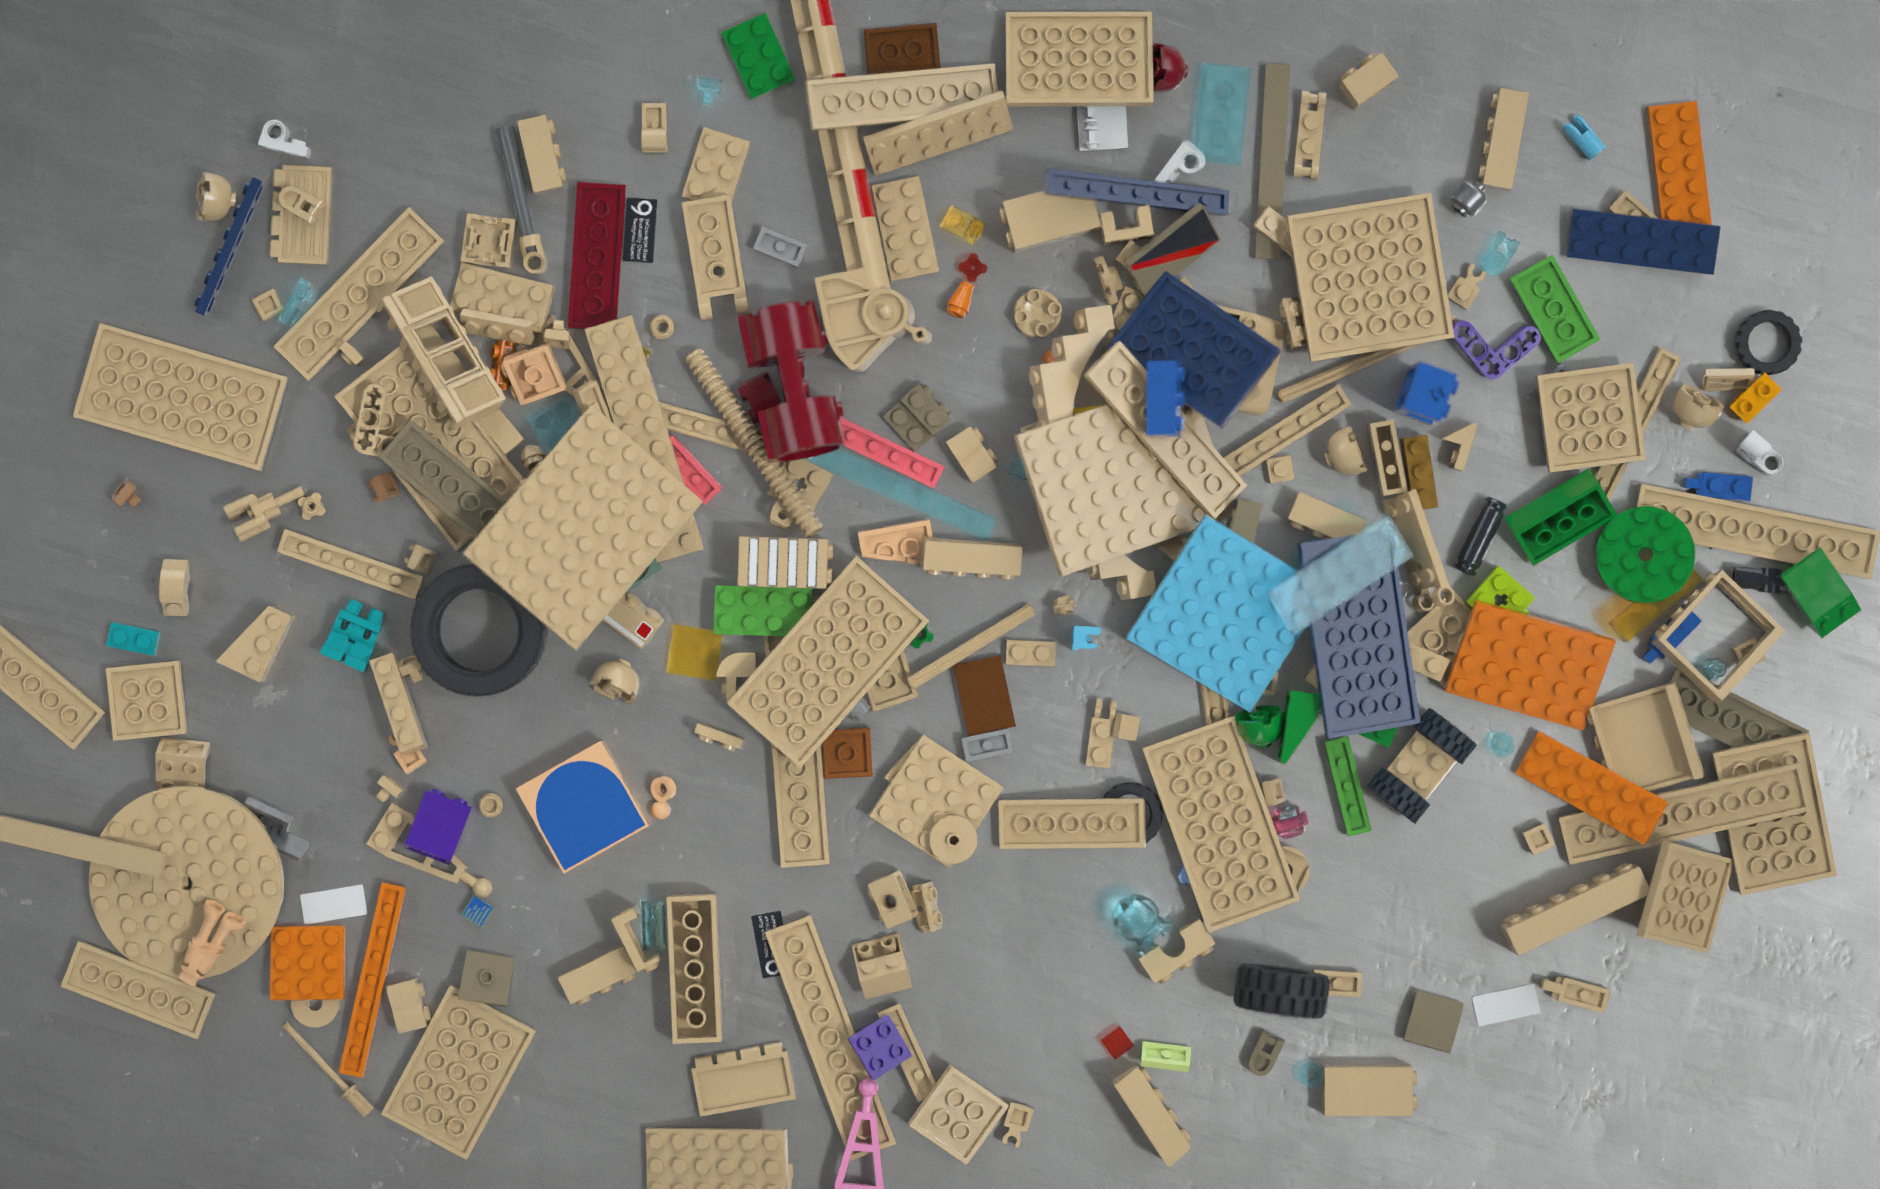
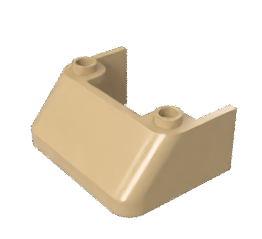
M1218 306L1231 316L1239 318L1241 323L1281 350L1285 331L1279 321L1255 313ZM1280 355L1257 383L1263 394L1236 412L1253 416H1260L1267 412Z

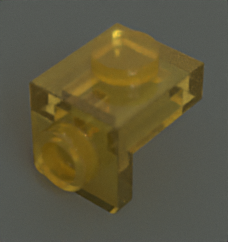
M952 205L941 227L973 245L980 237L984 223L975 216Z

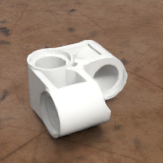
M1754 430L1747 435L1736 449V452L1744 460L1752 464L1764 475H1774L1783 467L1782 457L1771 448V444ZM1766 458H1773L1776 461L1777 466L1775 470L1766 468Z

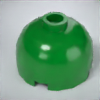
M1256 706V711L1249 713L1247 710H1242L1235 716L1239 735L1245 742L1257 745V748L1270 747L1271 743L1280 738L1285 728L1283 709L1280 710L1279 706Z

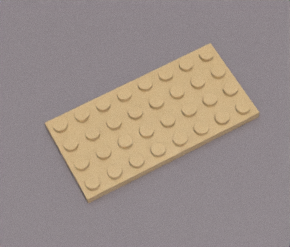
M99 323L73 417L262 471L288 377Z
M399 346L334 396L357 425L365 388L373 383L380 384L385 388L386 399L379 434L396 437L412 419L506 500L513 496L515 492L512 490L524 480L478 420L451 432L448 430L452 418L447 411L442 413L438 411L437 403L440 398L435 390L431 392L426 391L424 384L428 378L423 370L414 371L412 363L415 357L410 349L402 351ZM439 371V373L441 374V376H442V378L444 379V381H447L446 378H445V377L442 375V373ZM374 388L373 391H368V395L372 397L371 404L365 403V408L373 407L380 410V405L375 406L377 398L382 397V394L378 393V388ZM366 412L363 416V421L366 425L372 426L377 422V416L374 412ZM360 427V430L362 432L365 431V436L367 437V439L369 437V433L375 434V429L367 430L363 427ZM385 441L383 443V451L391 443V441ZM392 469L455 551L473 538L463 527Z
M855 556L726 704L794 764L801 768L929 620L862 560Z
M1235 716L1142 748L1208 933L1300 901L1242 737L1239 735Z

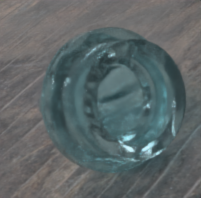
M1710 657L1707 658L1706 662L1702 663L1703 671L1708 681L1713 679L1718 681L1726 673L1727 665L1720 658Z

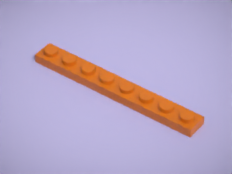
M386 882L381 883L339 1073L360 1078L364 1077L407 887Z

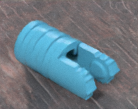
M1577 114L1573 117V124L1565 123L1563 125V130L1589 161L1606 147L1580 115Z

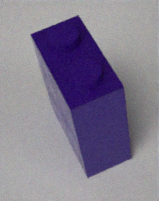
M431 789V792L426 790L406 839L404 849L450 865L472 807L468 806V802L463 799L454 798L452 800L444 797L445 793L439 790Z

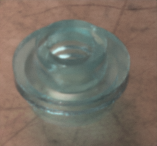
M1498 733L1491 739L1490 748L1495 755L1506 757L1514 751L1515 742L1509 734ZM1501 740L1506 742L1504 749L1498 747V743Z
M1306 1063L1299 1069L1298 1077L1304 1086L1315 1087L1322 1081L1323 1072L1317 1064ZM1310 1070L1314 1071V1078L1307 1079L1306 1073Z

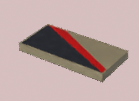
M1198 203L1124 263L1139 292L1145 298L1165 271L1175 277L1221 239L1205 207Z

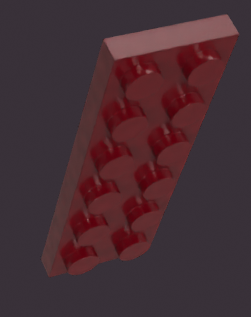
M577 182L568 328L586 329L618 319L626 185Z

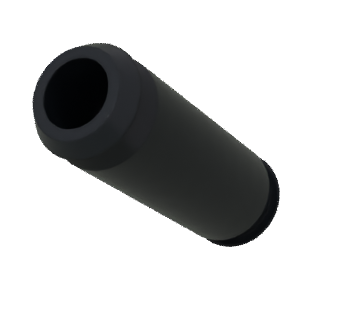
M1487 497L1485 499L1486 503L1481 506L1458 555V563L1455 564V569L1470 576L1477 574L1475 571L1480 568L1504 517L1503 511L1504 509L1507 510L1505 503L1492 497Z

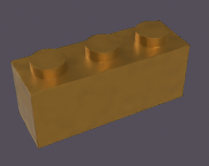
M1428 435L1400 439L1408 491L1417 490L1423 510L1437 508L1438 501Z

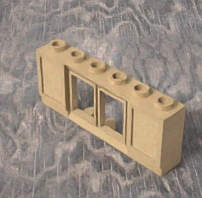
M432 276L381 299L376 310L378 313L387 310L390 315V319L387 322L388 328L391 331L398 328L403 337L400 342V348L402 351L411 350L415 357L412 363L414 371L423 370L428 378L424 384L426 391L431 392L435 390L440 398L437 403L438 411L440 413L447 411L452 418L448 426L450 432L500 409L506 400L502 389L495 382L490 369L483 364L477 348L469 341L465 328L457 321L453 308L448 304L441 288L436 284ZM442 320L454 341L427 352L415 331ZM459 348L471 370L444 381L432 360Z

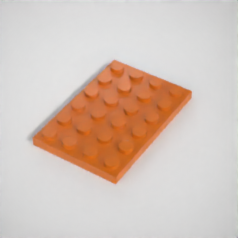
M1475 600L1444 690L1447 693L1584 731L1588 720L1587 714H1590L1589 708L1593 707L1616 641L1610 637Z

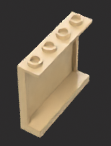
M1676 681L1599 703L1589 708L1590 714H1587L1590 726H1595L1597 736H1594L1595 744L1598 750L1602 749L1605 758L1601 760L1602 766L1648 791L1704 777V770Z

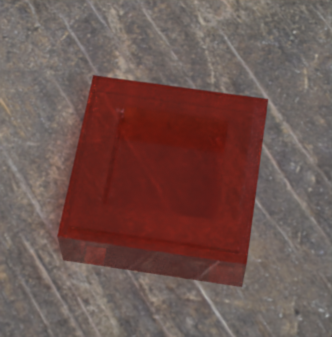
M1121 1026L1101 1039V1042L1114 1060L1134 1047V1044Z

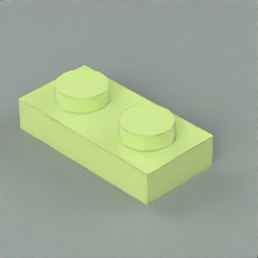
M1143 1041L1140 1066L1189 1072L1191 1047Z

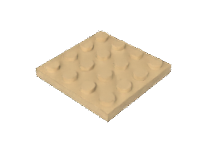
M1634 363L1536 376L1548 473L1646 460Z
M922 734L869 813V816L943 865L951 868L953 864L939 860L932 853L929 846V834L932 825L944 816L958 815L966 818L976 830L1004 787ZM952 836L949 839L951 844H955L958 841L957 836Z
M1663 841L1636 936L1709 953L1733 868V859Z

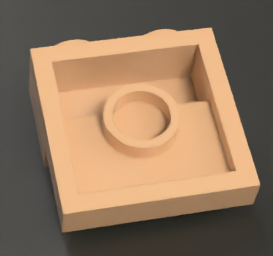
M549 343L530 350L526 348L505 356L502 361V372L506 378L509 377L512 384L510 387L515 400H519L521 406L567 389Z

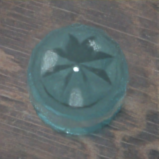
M1131 894L1121 899L1117 903L1112 915L1118 934L1127 941L1137 942L1138 946L1135 948V951L1142 956L1155 946L1153 940L1159 934L1165 936L1175 924L1169 915L1164 918L1160 917L1159 907L1154 900L1140 894Z

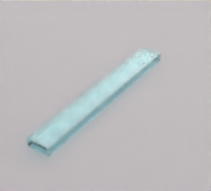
M842 449L812 457L809 461L988 541L997 521L996 518Z

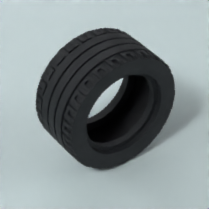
M467 564L445 571L432 580L419 595L420 597L415 603V608L412 611L413 616L411 617V646H413V652L421 665L420 667L424 669L434 682L446 688V690L474 697L498 694L521 683L538 665L547 642V626L476 565ZM472 589H486L500 595L512 607L518 623V638L512 653L502 664L488 671H475L458 664L447 653L441 638V621L446 608L457 596Z

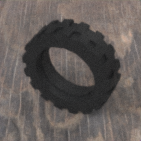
M1765 310L1748 316L1740 324L1735 334L1736 342L1734 343V348L1737 351V358L1741 360L1742 365L1746 369L1754 368L1755 374L1762 375L1765 372L1767 375H1774L1786 371L1797 361V357L1802 350V336H1800L1798 325H1795L1794 320L1781 311ZM1770 322L1777 324L1787 335V351L1776 362H1761L1749 350L1748 340L1750 333L1761 323Z
M1124 782L1113 786L1104 794L1103 798H1120L1123 795L1129 794L1145 798L1151 814L1149 824L1145 828L1146 843H1148L1157 835L1162 825L1163 810L1160 800L1151 789L1140 783Z

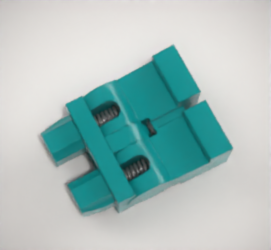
M350 599L345 609H340L320 654L338 662L344 661L343 664L362 672H367L375 647L384 628L381 624L385 612L372 607L366 619L359 616L364 603Z

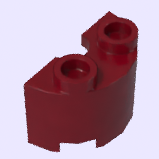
M767 371L740 382L742 387L737 388L743 402L748 400L752 408L748 410V413L753 423L758 422L760 425L759 411L782 404Z

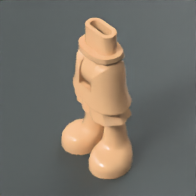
M210 899L206 900L203 905L204 922L197 936L192 937V941L188 943L184 961L180 966L182 971L178 976L180 980L193 987L196 986L199 979H203L204 974L211 969L217 958L223 954L222 950L226 948V944L223 942L229 933L243 929L246 924V920L242 916L233 912H227L223 916L213 939L208 940L215 924L225 912L223 905Z

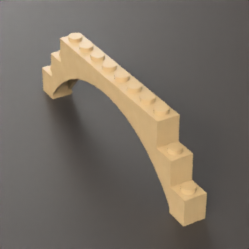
M1111 305L1076 310L1074 325L1078 330V334L1052 339L1051 350L1056 362L1030 367L1029 381L1033 386V406L1037 410L1038 417L1037 428L1072 416L1075 394L1086 363L1108 330L1115 329ZM1121 555L1086 568L1088 575H1090V580L1117 577L1116 590L1120 595V600L1152 596L1156 591L1154 572L1146 571L1131 561L1126 555Z

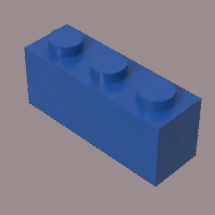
M1147 361V436L1181 437V431H1184L1185 420L1184 416H1181V406L1185 404L1184 391H1181V382L1185 380V369L1181 367V363L1178 361Z

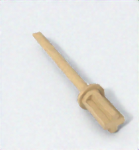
M288 1022L283 1025V1028L342 1089L344 1094L341 1098H345L365 1118L374 1108L358 1092L357 1086L353 1085L350 1088Z

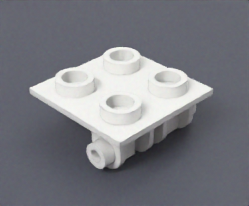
M1077 106L1080 151L1128 148L1126 106Z

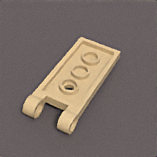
M724 195L682 202L701 321L713 319L710 297L734 294L737 315L749 313L731 196ZM719 266L722 268L723 272L720 276H716L713 273L714 267Z
M1414 489L1382 500L1385 514L1389 518L1408 573L1409 583L1415 593L1412 599L1413 608L1417 612L1423 613L1432 610L1435 605L1444 607L1452 604L1455 594L1447 580L1417 490ZM1434 587L1435 589L1431 594L1429 588ZM1441 591L1446 595L1445 602L1440 597ZM1421 597H1424L1426 600V608L1421 605Z

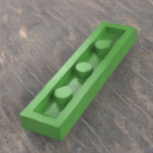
M1345 736L1325 741V749L1347 836L1372 831L1349 737Z

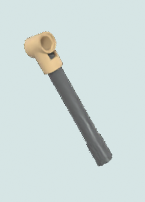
M512 125L494 129L500 157L503 158L521 235L518 240L523 257V265L531 275L540 276L547 269V261L540 234H536L519 162V150L514 128ZM533 258L541 259V266L537 270H532L529 267V263Z

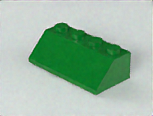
M1588 468L1504 519L1531 564L1535 566L1608 523L1617 514L1599 482Z

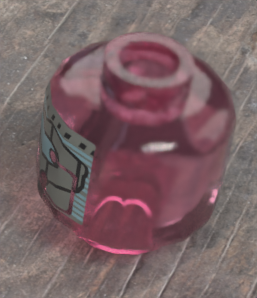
M1297 805L1277 809L1275 816L1272 817L1277 836L1281 835L1283 839L1304 835L1306 825H1310L1307 812L1301 811Z

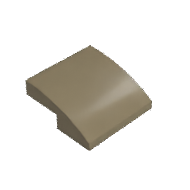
M1417 990L1414 995L1410 1016L1407 1019L1403 1041L1450 1054L1464 1003Z

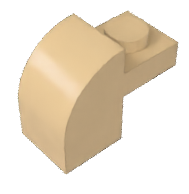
M164 559L159 582V600L162 603L164 616H188L189 614L187 590L190 583L188 560Z
M757 652L734 653L726 657L719 665L716 677H726V682H722V696H726V701L737 691V677H749L756 670Z

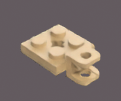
M805 459L784 462L782 467L785 469L784 473L789 474L788 479H792L793 482L800 479L805 480L804 484L807 488H801L797 492L802 493L801 498H805V504H809L810 511H814L833 474ZM770 487L767 495L777 500L770 514V523L783 530H788L793 525L795 519L791 518V512L788 513L786 511L787 506L782 505L783 500L778 499L779 494L774 493V487ZM785 514L787 518L782 520L778 515Z

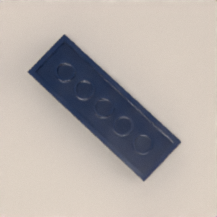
M1573 208L1567 257L1714 275L1721 226Z

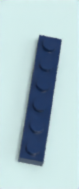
M253 177L251 182L247 181L242 192L245 195L241 204L238 203L233 212L235 220L232 227L228 226L224 233L223 239L226 241L223 248L217 250L213 260L216 262L213 271L209 270L204 280V284H206L203 294L199 293L195 300L196 313L208 317L266 184L259 179Z

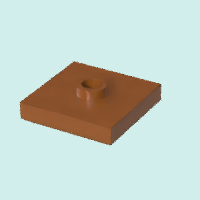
M870 728L834 729L822 743L824 779L872 777Z

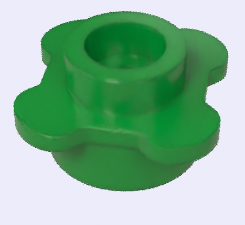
M927 624L920 631L922 635L920 637L916 636L912 640L911 645L913 648L918 649L921 647V644L933 640L934 636L927 629Z

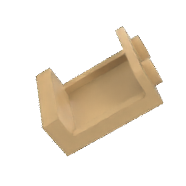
M637 905L615 915L611 920L636 971L643 970L644 973H647L658 967V962L662 956L660 953L651 958L645 956L629 921L641 914Z

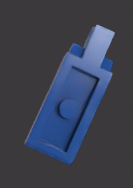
M1703 472L1698 473L1697 479L1684 478L1683 488L1696 489V495L1711 498L1751 501L1753 477Z
M1692 611L1666 641L1676 648L1702 620ZM1670 617L1664 624L1668 625L1672 618ZM1655 634L1649 638L1650 640L1647 643L1650 648L1641 656L1648 664H1651L1658 656L1662 659L1666 657L1651 643L1657 637Z

